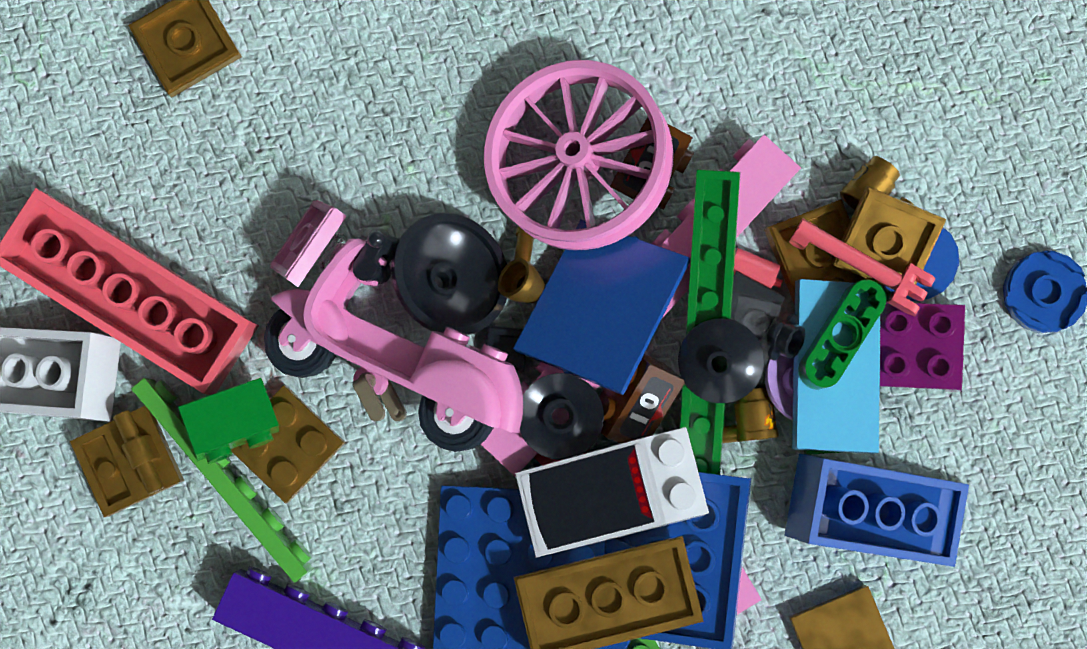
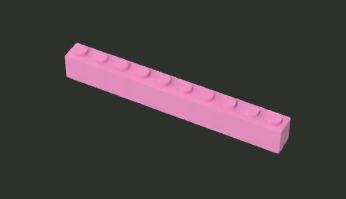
M765 134L756 143L749 138L733 156L738 163L730 171L741 172L736 238L801 169ZM692 199L677 216L682 223L671 234L665 229L652 242L653 245L685 255L691 260L695 199ZM691 261L663 317L689 290ZM541 362L536 367L541 373L536 380L546 375L564 372ZM585 380L594 388V390H596L599 387V385ZM523 381L520 384L522 394H524L529 387V385L525 381ZM557 408L554 410L552 418L557 424H565L569 419V413L564 408ZM494 428L487 439L481 443L515 477V473L520 472L537 454L526 443L520 430L519 433H510L500 428Z

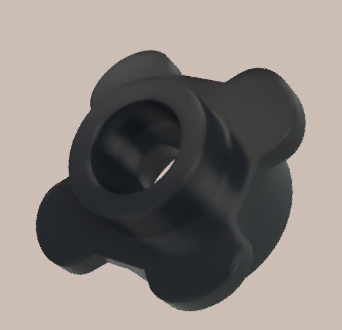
M790 314L786 320L775 322L769 329L767 334V344L771 346L768 351L769 359L776 361L780 355L793 358L801 350L805 340V329L797 325V315Z

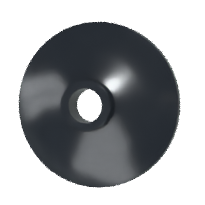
M715 318L698 324L686 335L680 346L678 367L685 385L696 396L713 403H730L745 397L756 387L763 373L764 353L758 338L747 326L732 319ZM716 356H724L728 361V367L722 371L716 370L712 365V359Z
M566 373L550 374L536 380L523 394V416L520 432L526 443L540 455L558 460L572 458L586 452L598 439L604 421L603 406L597 392L585 380ZM564 408L568 411L569 419L565 424L560 425L554 422L552 414L555 409Z

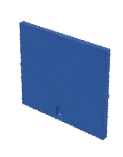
M580 219L575 230L587 228L586 221ZM626 236L615 243L595 249H565L513 349L525 356L558 368L566 374L575 375L624 395L691 261L690 258L639 240L636 236Z

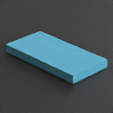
M806 279L795 281V315L798 317L797 325L805 329V340L801 350L794 357L792 449L879 453L880 316L835 385L820 390L811 389L802 382L798 372L801 359L845 290L855 283ZM867 291L856 294L861 299V302L856 311L849 313V315L856 317L861 309L872 306L867 301L869 296ZM837 323L832 331L833 339L838 345L846 347L852 340L851 329L844 323ZM829 352L823 361L813 363L812 365L817 369L815 377L818 379L828 376V373L824 370L827 361L834 356L841 358L840 355Z

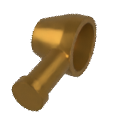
M518 226L516 230L517 243L514 260L509 262L502 270L498 279V290L501 295L510 300L534 303L539 300L545 288V283L536 268L530 263L535 238Z

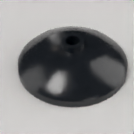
M452 213L432 214L416 221L399 238L391 262L393 286L404 309L424 328L444 333L446 327H449L466 335H471L489 326L500 315L507 301V298L501 295L498 290V279L502 270L507 265L506 259L492 235L475 221ZM435 276L442 280L443 288L437 285Z

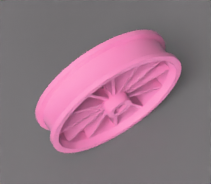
M572 60L556 63L525 78L515 86L498 107L489 125L484 146V168L487 183L502 211L533 238L547 245L567 250L600 248L615 243L633 233L658 207L669 185L673 167V144L670 130L663 114L649 92L627 72L613 65L593 60ZM594 83L597 86L579 133L570 85ZM609 86L628 94L631 98L594 131ZM560 88L562 89L569 132L564 135L535 105L541 98ZM532 107L555 132L559 140L554 144L514 133L513 131L520 119ZM642 107L645 110L652 130L603 142L638 109ZM510 141L556 154L506 167L507 148ZM654 143L653 162L650 170L603 157V155ZM602 167L647 179L639 194L628 206L599 175ZM554 168L517 203L515 202L507 180ZM594 177L624 208L618 215L599 225L595 224L588 180ZM563 179L547 226L525 215L534 204ZM575 181H578L587 228L577 230L559 229Z

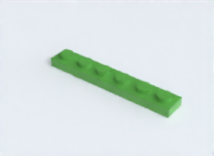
M143 378L131 388L290 579L296 583L314 568L308 562L312 558L309 551L297 539L293 542L289 540L281 530L285 524L278 514L270 507L264 510L254 498L258 492L251 482L243 475L237 478L227 466L231 462L229 457L208 464L206 458L197 461L179 408L174 403L178 397L170 386L163 380L156 382L155 379Z

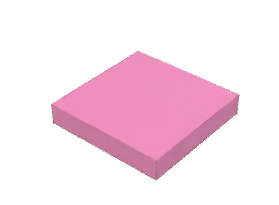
M317 199L316 201L314 200L271 262L270 268L299 287L346 218V215L333 206Z

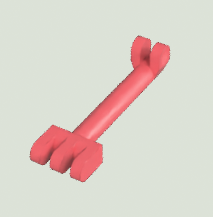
M804 218L801 219L789 241L791 245L802 250L810 242L890 287L894 291L887 303L911 316H916L920 307L908 300L906 296L908 295L918 301H924L927 292L915 285L914 281L926 287H931L935 280L933 275L912 263L905 268L903 274H900L821 230L817 225Z

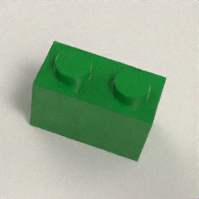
M262 378L178 407L197 461L206 458L208 464L232 456L231 449L246 443L249 449L265 445L274 440L272 434L279 432V423Z

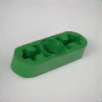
M862 280L850 285L845 290L799 363V376L807 387L820 390L831 387L840 380L885 308L886 294L877 282ZM867 291L869 293L867 301L872 306L861 309L856 317L849 315V313L856 311L861 302V299L856 294ZM837 323H844L851 329L852 340L846 347L838 345L833 339L832 331ZM829 352L840 355L841 358L834 356L827 361L824 370L828 373V376L818 379L815 377L817 369L812 365L813 363L823 361Z

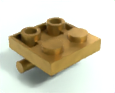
M146 406L132 412L129 410L121 412L113 417V421L70 441L104 518L184 481L157 419Z

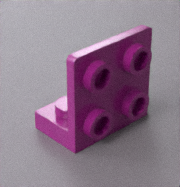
M886 302L885 308L880 314V386L944 389L946 392H962L965 305L915 303L920 308L916 316H911Z

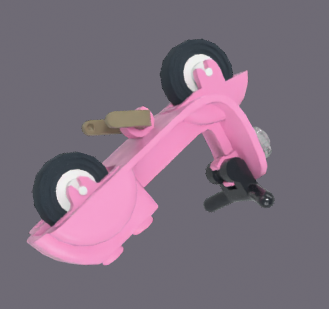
M374 230L368 234L367 241L354 238L347 240L344 234L336 232L318 257V260H320L319 266L323 272L318 277L311 291L304 289L285 290L270 297L281 309L273 314L266 325L264 334L265 353L272 365L285 375L298 378L318 375L330 367L338 355L361 366L355 372L352 384L371 420L381 421L385 417V409L377 395L382 399L394 421L401 422L406 418V409L390 382L391 380L422 395L418 409L420 426L431 442L439 448L459 452L475 448L487 439L494 428H500L510 433H519L523 416V394L514 365L505 361L507 353L486 344L483 345L482 350L467 344L470 338L468 335L446 327L444 333L432 331L424 348L365 321L346 310L351 297L361 283L368 286H377L389 280L391 276L389 264L399 238Z

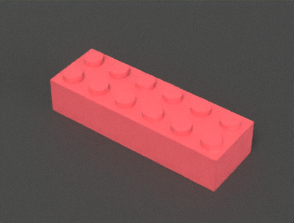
M37 188L34 189L0 242V267L206 395L217 393L259 327L252 320L55 197Z

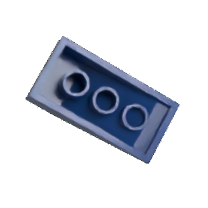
M799 453L784 536L812 545L955 567L969 484Z

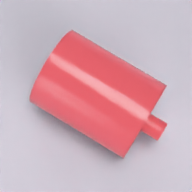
M736 249L734 275L737 271L769 289H772L773 286L781 287L783 280L777 278L780 264L743 249Z

